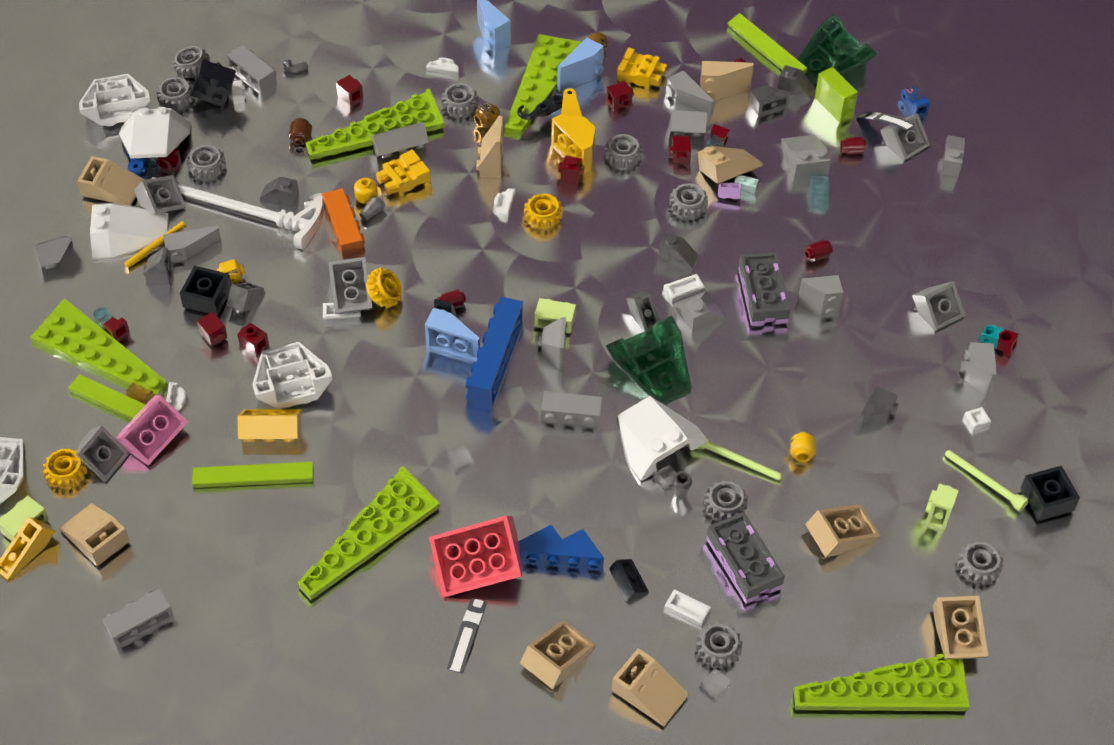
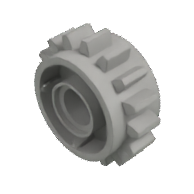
M189 46L176 54L173 67L179 76L195 78L202 60L210 61V57L204 48Z
M168 78L158 86L159 90H156L158 102H160L161 106L172 108L173 110L184 109L193 102V97L190 96L193 85L184 78Z
M456 83L446 88L441 98L443 109H446L447 113L454 116L469 115L472 111H475V107H478L479 102L477 91L473 90L472 86L463 83Z
M626 134L610 138L604 148L605 159L609 160V164L618 168H629L637 165V161L641 160L643 151L641 143H638V139Z
M202 145L195 148L188 155V160H186L189 172H192V175L199 179L215 178L221 174L222 170H225L226 160L224 153L220 152L219 148L211 145Z
M691 183L678 185L670 194L669 206H672V211H675L677 215L683 218L699 217L701 213H705V208L708 207V195H705L706 191L698 185Z
M722 480L719 483L714 482L713 487L709 486L704 495V507H707L706 512L710 513L713 519L716 518L719 521L747 510L748 496L745 495V489H741L739 484H735L732 481Z
M975 541L972 544L969 542L967 547H962L957 558L959 560L957 567L961 568L960 573L964 574L967 580H971L975 584L982 583L984 585L988 581L992 583L994 578H999L1004 566L1002 565L1004 559L1000 557V551H997L994 545H990L987 542Z
M716 622L714 625L708 624L706 629H701V635H697L696 649L698 650V656L703 657V662L711 664V667L719 666V668H722L725 665L729 667L732 661L737 662L738 656H741L743 641H740V633L736 634L735 628L727 626V623L719 624V622ZM719 643V644H722L723 646H722V647H718V646H716L715 644Z

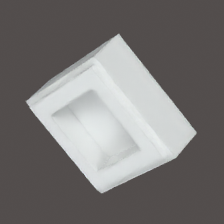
M983 407L967 411L964 414L973 431L991 425L992 421Z

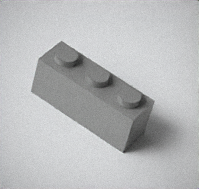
M241 45L227 54L229 67L235 70L238 75L259 92H263L277 83L275 69L267 65L262 58L257 57L251 49Z
M424 122L371 136L376 156H381L382 159L391 157V153L398 151V154L408 152V148L415 147V150L424 148L425 144L429 143Z
M544 391L541 421L599 427L602 397Z
M157 589L148 592L144 597L128 603L122 609L109 613L102 621L107 633L116 648L168 621L174 615L161 590Z

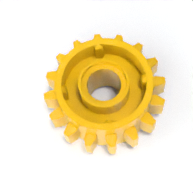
M550 194L534 195L531 199H528V203L524 204V216H526V221H529L531 226L546 229L553 227L556 223L558 224L559 219H562L563 206H561V201H558L557 197Z
M382 267L371 271V274L368 275L366 287L373 302L386 308L398 304V301L401 300L402 286L396 274Z
M70 448L60 449L52 452L46 458L47 462L43 464V474L48 484L51 483L54 488L57 486L60 489H70L79 485L85 479L84 474L88 473V466L76 456L77 450L74 451Z

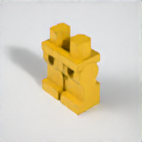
M628 47L617 68V81H625L627 84L632 82L638 86H644L646 89H649L650 85L659 87L662 80L661 75L666 74L667 64L660 63V57L638 54L635 53V49Z
M413 149L400 155V158L384 163L383 170L376 173L377 181L380 184L388 181L384 186L389 195L397 192L401 196L404 192L411 191L417 185L431 183L430 170Z

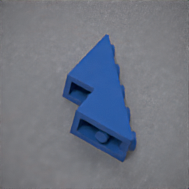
M551 524L518 541L521 562L548 564L550 566L562 565L571 568L584 567L592 570L603 568L604 557L584 529L562 539Z

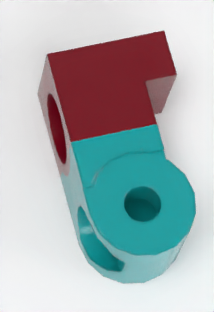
M987 325L981 333L979 341L981 343H993L994 348L1003 351V355L1011 357L1017 347L1019 334L995 325Z

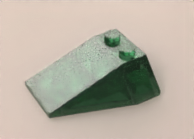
M833 14L820 24L797 60L807 67V72L804 74L814 86H817L819 73L833 67L840 75H843L865 65L877 55V52L867 43L861 45L846 31L844 23Z
M672 316L656 322L652 328L626 340L621 338L606 345L615 364L648 396L653 397L660 403H664L692 389L681 331Z

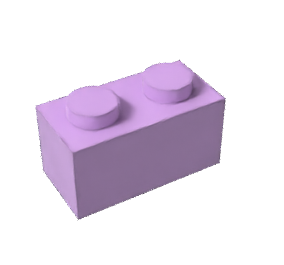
M719 183L718 197L722 199H740L742 184Z

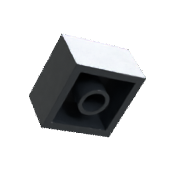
M203 59L194 80L190 96L224 107L232 88L236 71Z
M194 265L180 291L182 306L208 314L214 312L218 316L230 293L231 281L229 274Z
M1062 465L1025 475L1020 488L1024 496L1029 499L1028 503L1038 521L1075 511L1080 499Z

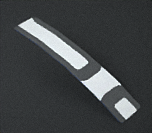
M864 112L856 118L878 120L904 130L914 125V123L903 118L878 112Z
M471 598L447 669L461 673L464 672L478 625L487 604L486 601Z

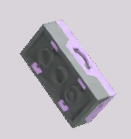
M777 252L740 255L738 270L751 326H762L765 322H774L775 324L788 323L791 309Z
M745 512L708 526L706 540L746 604L759 599V594L765 591L770 594L782 589L785 575Z

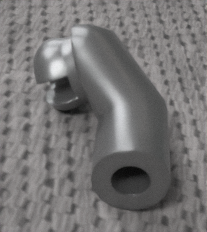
M289 59L282 62L283 69L287 72L296 74L308 69L306 61L296 65L292 64Z

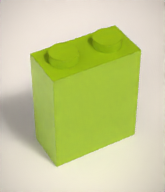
M833 67L819 73L815 99L839 123L853 117L858 91Z

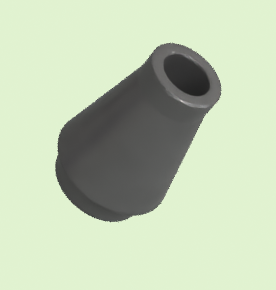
M376 195L371 197L359 213V216L364 221H368L384 210V201Z
M678 472L672 479L677 498H685L692 485V478L686 472Z

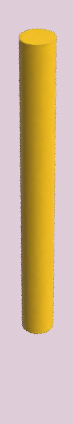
M181 221L165 234L180 232L187 226ZM162 235L124 262L125 267L129 269L164 244V236Z

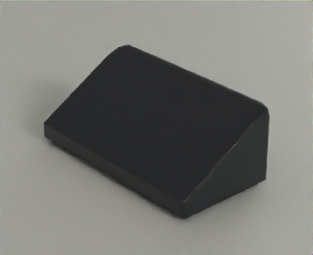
M632 559L616 560L611 565L609 570L625 601H630L649 593Z

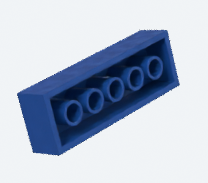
M501 297L499 303H496L494 306V317L489 319V330L483 335V346L478 348L477 362H473L471 368L472 375L467 377L465 388H468L466 399L468 400L469 408L489 413L493 409L523 326V301Z

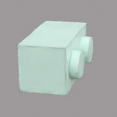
M739 175L736 176L734 183L742 184V192L755 194L758 179Z

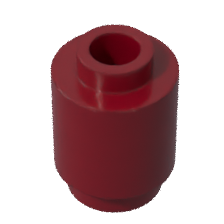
M850 137L840 141L841 154L858 155L863 154L867 149L866 140H863V137Z
M820 240L809 244L804 250L806 259L811 262L827 258L833 253L832 245L828 240Z
M459 289L443 293L440 297H437L438 300L453 304L454 309L464 307L466 302L464 292H460Z

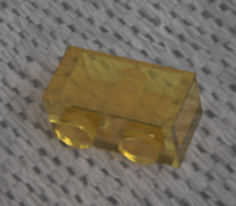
M134 382L126 390L128 397L147 404L154 397L153 391Z

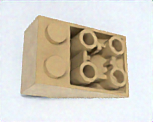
M91 156L77 183L81 196L132 206L136 198L134 189L145 179L108 159Z
M92 503L59 527V530L96 566L130 542L126 529L112 515Z
M637 648L612 679V691L662 726L668 723L689 696V693L654 658Z

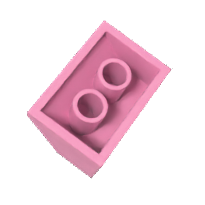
M156 395L115 439L130 454L146 465H149L188 421L161 395Z

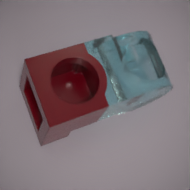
M714 124L711 128L710 139L705 143V148L711 146L725 147L729 141L730 130Z
M174 149L167 157L146 158L149 165L171 173L181 162L179 150Z
M101 307L94 311L93 316L96 324L117 341L130 332L127 321L122 317L117 320L110 314L109 309Z

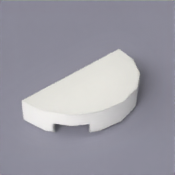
M438 58L436 61H430L426 66V71L459 76V67L449 58Z
M509 188L507 191L496 195L494 208L501 217L508 219L516 189Z
M169 382L166 401L179 413L185 408L187 403L186 391L178 383Z

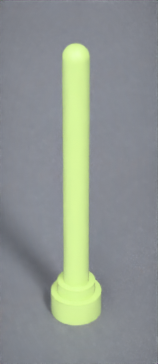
M707 439L706 443L696 448L698 450L706 448L773 479L781 480L783 477L781 473L709 442V439Z
M951 450L945 452V456L1010 500L1013 508L1021 512L1028 504L1029 499L1024 495H1015Z

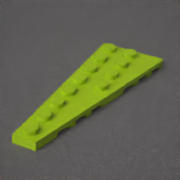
M538 35L505 124V132L522 135L531 123V120L520 118L517 114L518 108L524 105L522 113L529 114L539 103L547 100L551 93L553 94L557 88L558 66L582 42Z
M429 88L418 96L417 94L412 95V98L403 102L401 100L391 108L385 107L369 114L362 121L357 123L355 121L351 122L350 126L344 129L338 128L330 135H322L306 142V148L312 160L373 145L371 136L420 122H424L426 132L445 128V123Z
M66 299L60 302L30 337L33 343L148 396L161 395L168 386L164 378Z
M404 466L400 467L399 472L388 480L383 490L375 495V499L368 506H365L347 526L348 529L343 535L338 536L335 544L329 550H326L318 563L312 566L298 581V587L310 600L314 599L438 510L440 503Z
M943 653L928 659L920 658L910 663H897L875 668L870 672L861 674L857 672L852 676L843 678L839 676L830 681L821 683L817 681L794 687L795 710L968 711L970 708L963 659L945 660Z

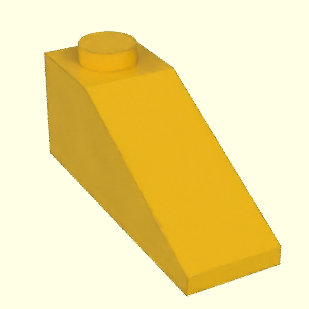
M28 517L0 558V574L7 580H11L46 547L56 531L44 521Z

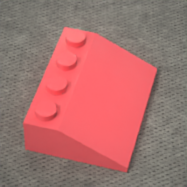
M506 515L429 537L443 597L522 577L518 535L513 516Z

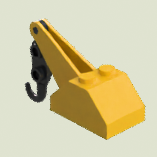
M567 88L562 96L554 95L539 103L529 114L522 113L524 105L518 108L517 114L524 120H531L540 116L546 117L562 108L561 114L552 118V144L564 156L582 158V166H585L584 173L592 169L596 127L588 119L582 117L574 89Z

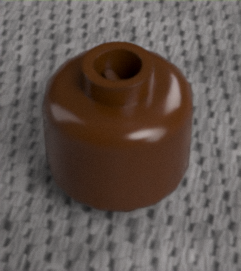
M297 118L290 123L289 138L294 144L304 145V143L311 140L312 125L308 120Z

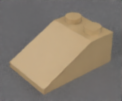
M702 61L700 87L713 100H720L748 91L751 88L754 63Z
M498 116L482 139L481 147H478V157H480V160H477L476 170H480V178H501L503 116Z
M711 146L697 152L699 170L717 184L763 166L761 161L744 149Z
M861 504L817 510L805 524L825 557L841 555L881 537Z
M937 597L933 604V612L945 660L988 658L980 597Z
M563 619L527 646L520 664L553 689L568 677L593 650L596 644Z

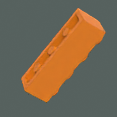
M343 188L322 193L323 205L342 257L364 252L363 244H365V238L363 233H359V221L354 219L356 218L353 207L350 208L349 206L351 205L349 195H345Z

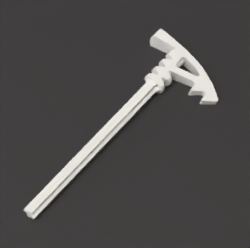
M177 184L183 196L274 221L277 227H285L287 230L292 229L294 232H298L294 235V246L301 250H304L312 239L322 218L323 200L321 193L310 195L309 201L304 202L305 209L294 216L293 212L286 213V210L283 209L281 212H275Z

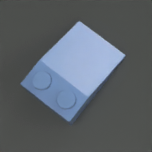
M477 0V19L484 44L488 49L497 53L511 45L510 19L488 0Z
M586 38L558 66L557 91L563 92L567 88H573L592 81L600 75L604 69V46Z
M433 308L425 323L426 348L471 362H477L480 338L452 313Z

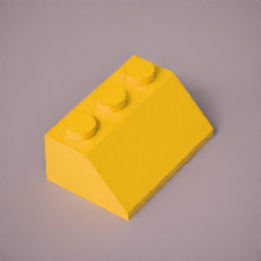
M243 409L237 416L238 439H244V442H255V439H263V442H274L275 439H283V442H294L300 436L302 409Z

